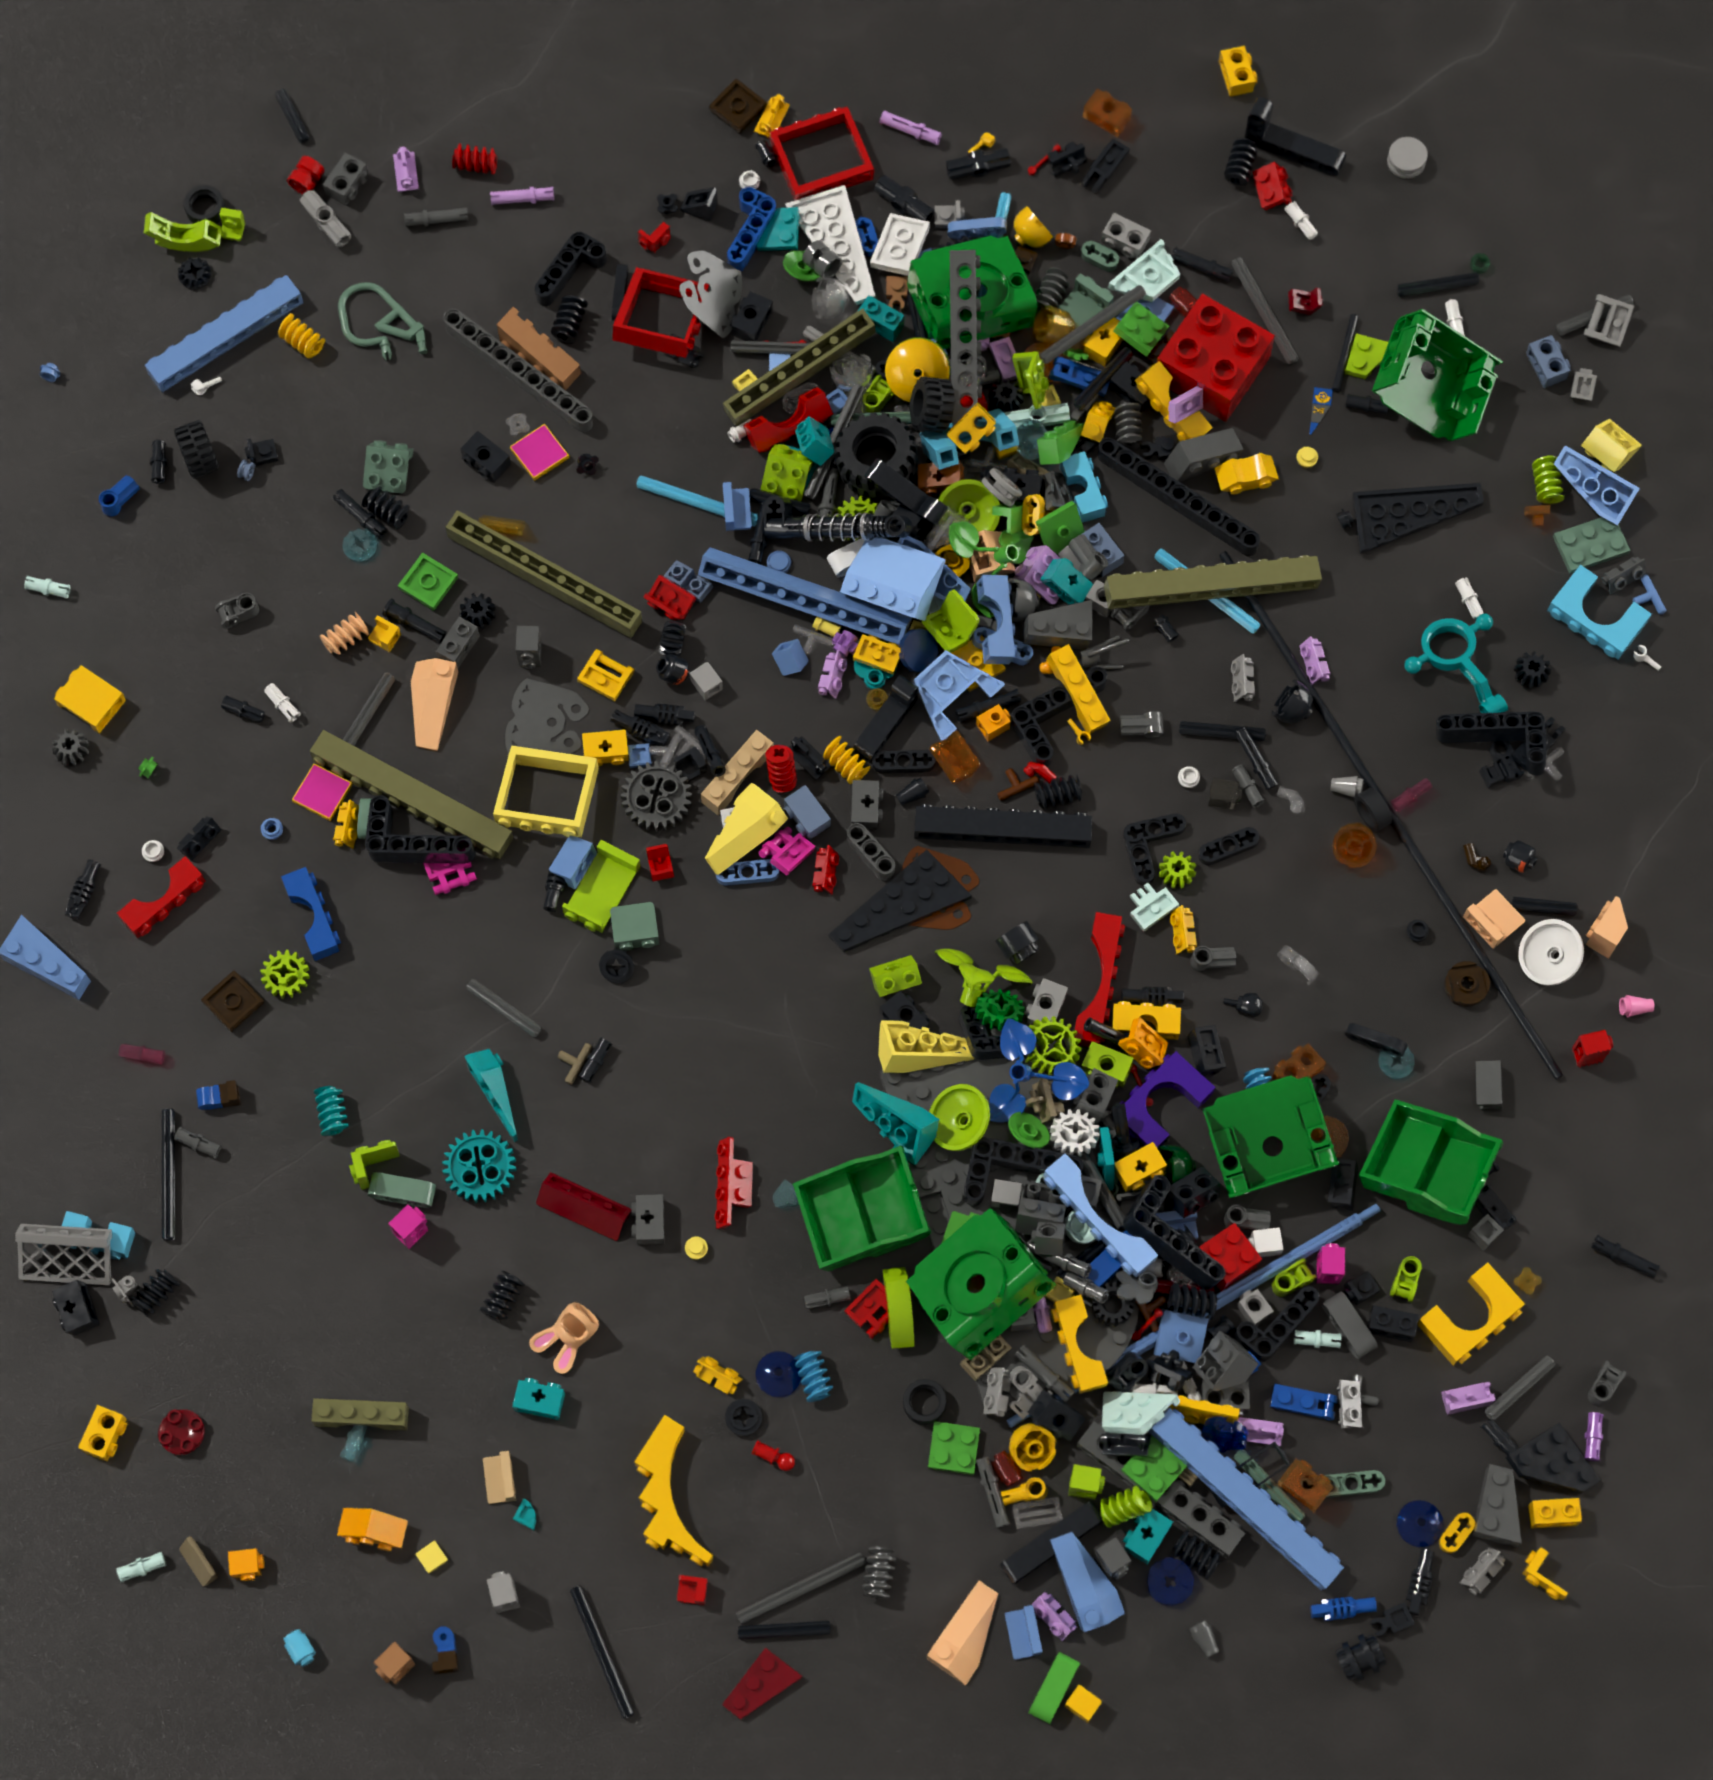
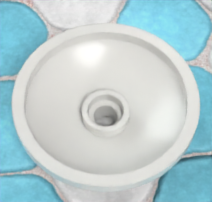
M1557 919L1544 920L1532 926L1522 938L1519 947V962L1524 973L1531 980L1548 986L1564 983L1573 977L1580 968L1584 957V945L1578 931L1567 922ZM1559 952V957L1554 959V954Z

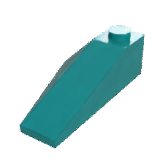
M490 1049L464 1056L469 1071L509 1135L516 1142L518 1137L501 1068L503 1065L501 1058L497 1053L493 1055Z
M858 1082L855 1084L853 1104L868 1121L876 1123L881 1129L879 1133L883 1138L888 1137L894 1144L893 1148L902 1145L907 1161L913 1165L917 1164L936 1138L939 1118L922 1107Z

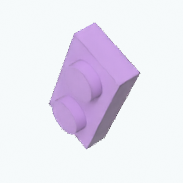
M1010 337L989 343L1003 382L1005 383L1007 379L1011 381L1017 379L1012 360L1013 354L1016 352Z
M1196 386L1169 401V421L1177 423L1202 409L1203 389Z

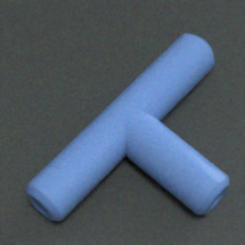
M1643 575L1641 581L1647 593L1634 597L1633 602L1640 605L1652 600L1658 614H1664L1666 608L1649 575Z

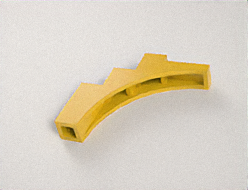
M664 1415L634 1461L635 1466L638 1467L636 1471L647 1478L649 1475L652 1476L639 1497L642 1503L641 1507L650 1513L657 1512L643 1533L644 1538L647 1539L645 1543L656 1550L658 1547L664 1550L670 1542V1547L676 1552L682 1554L684 1551L691 1555L690 1560L695 1564L709 1566L713 1560V1555L701 1547L687 1532L677 1515L672 1500L670 1484L672 1462L685 1429L682 1425Z

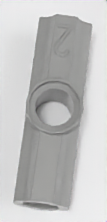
M308 190L303 194L300 203L316 221L319 229L326 233L336 247L346 245L352 238L351 234L334 215L332 208L327 206L314 190ZM324 217H329L327 220H321Z

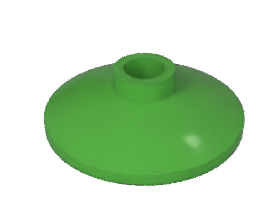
M791 251L785 255L783 266L793 277L803 281H815L821 278L814 269H811L803 262L802 257L805 251Z
M1016 1112L1009 1118V1129L1013 1136L1022 1144L1031 1148H1043L1049 1142V1131L1037 1117L1026 1112L1022 1114L1021 1112Z

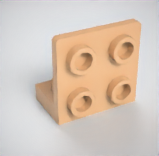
M1497 889L1492 891L1476 906L1473 903L1466 909L1463 916L1492 949L1525 923V919Z

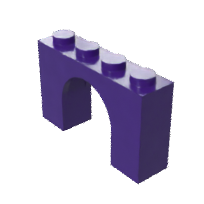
M1176 1051L1172 1056L1167 1054L1163 1058V1064H1161L1157 1071L1153 1069L1144 1078L1146 1082L1141 1087L1137 1085L1129 1093L1131 1097L1126 1102H1120V1104H1125L1129 1134L1136 1138L1143 1147L1154 1142L1159 1150V1147L1168 1141L1170 1135L1147 1111L1146 1099L1152 1092L1160 1088L1175 1089L1182 1093L1198 1109L1214 1094L1216 1087Z

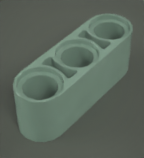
M373 1172L367 1195L378 1200L431 1208L437 1185L428 1181Z

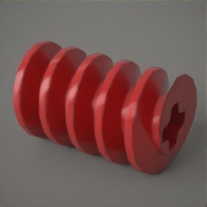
M459 143L453 153L452 169H455L458 165L459 170H464L466 166L467 171L471 172L474 168L475 172L479 173L483 169L485 174H488L491 169V173L494 175L497 168V154H495L494 148H491L490 153H487L486 147H483L482 151L479 152L476 145L473 151H471L469 144H467L465 150H462V145Z
M774 745L767 749L765 753L769 781L774 791L779 793L789 792L797 784L793 752L787 746Z

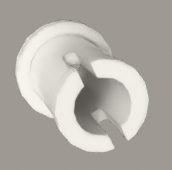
M751 419L735 428H730V431L727 433L733 443L736 441L740 442L741 438L747 435L743 424L751 421Z

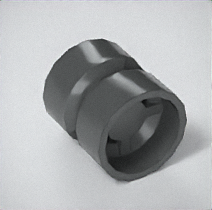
M820 240L811 243L802 257L803 262L811 269H814L824 280L832 278L842 265V258L835 252L830 251V248Z

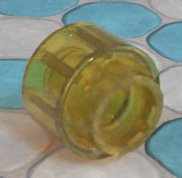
M1046 305L1038 312L1035 318L1033 335L1035 339L1053 345L1075 329V322L1069 312Z

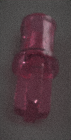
M1424 778L1412 788H1405L1401 795L1390 801L1391 805L1399 813L1409 804L1416 803L1419 796L1431 789V782Z
M121 1044L119 1056L139 1060V1063L147 1061L162 1065L165 1051L146 1048L145 1045L139 1047Z

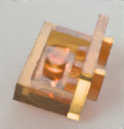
M958 730L954 731L949 738L934 743L929 748L952 784L973 776L980 766L976 755L973 754Z

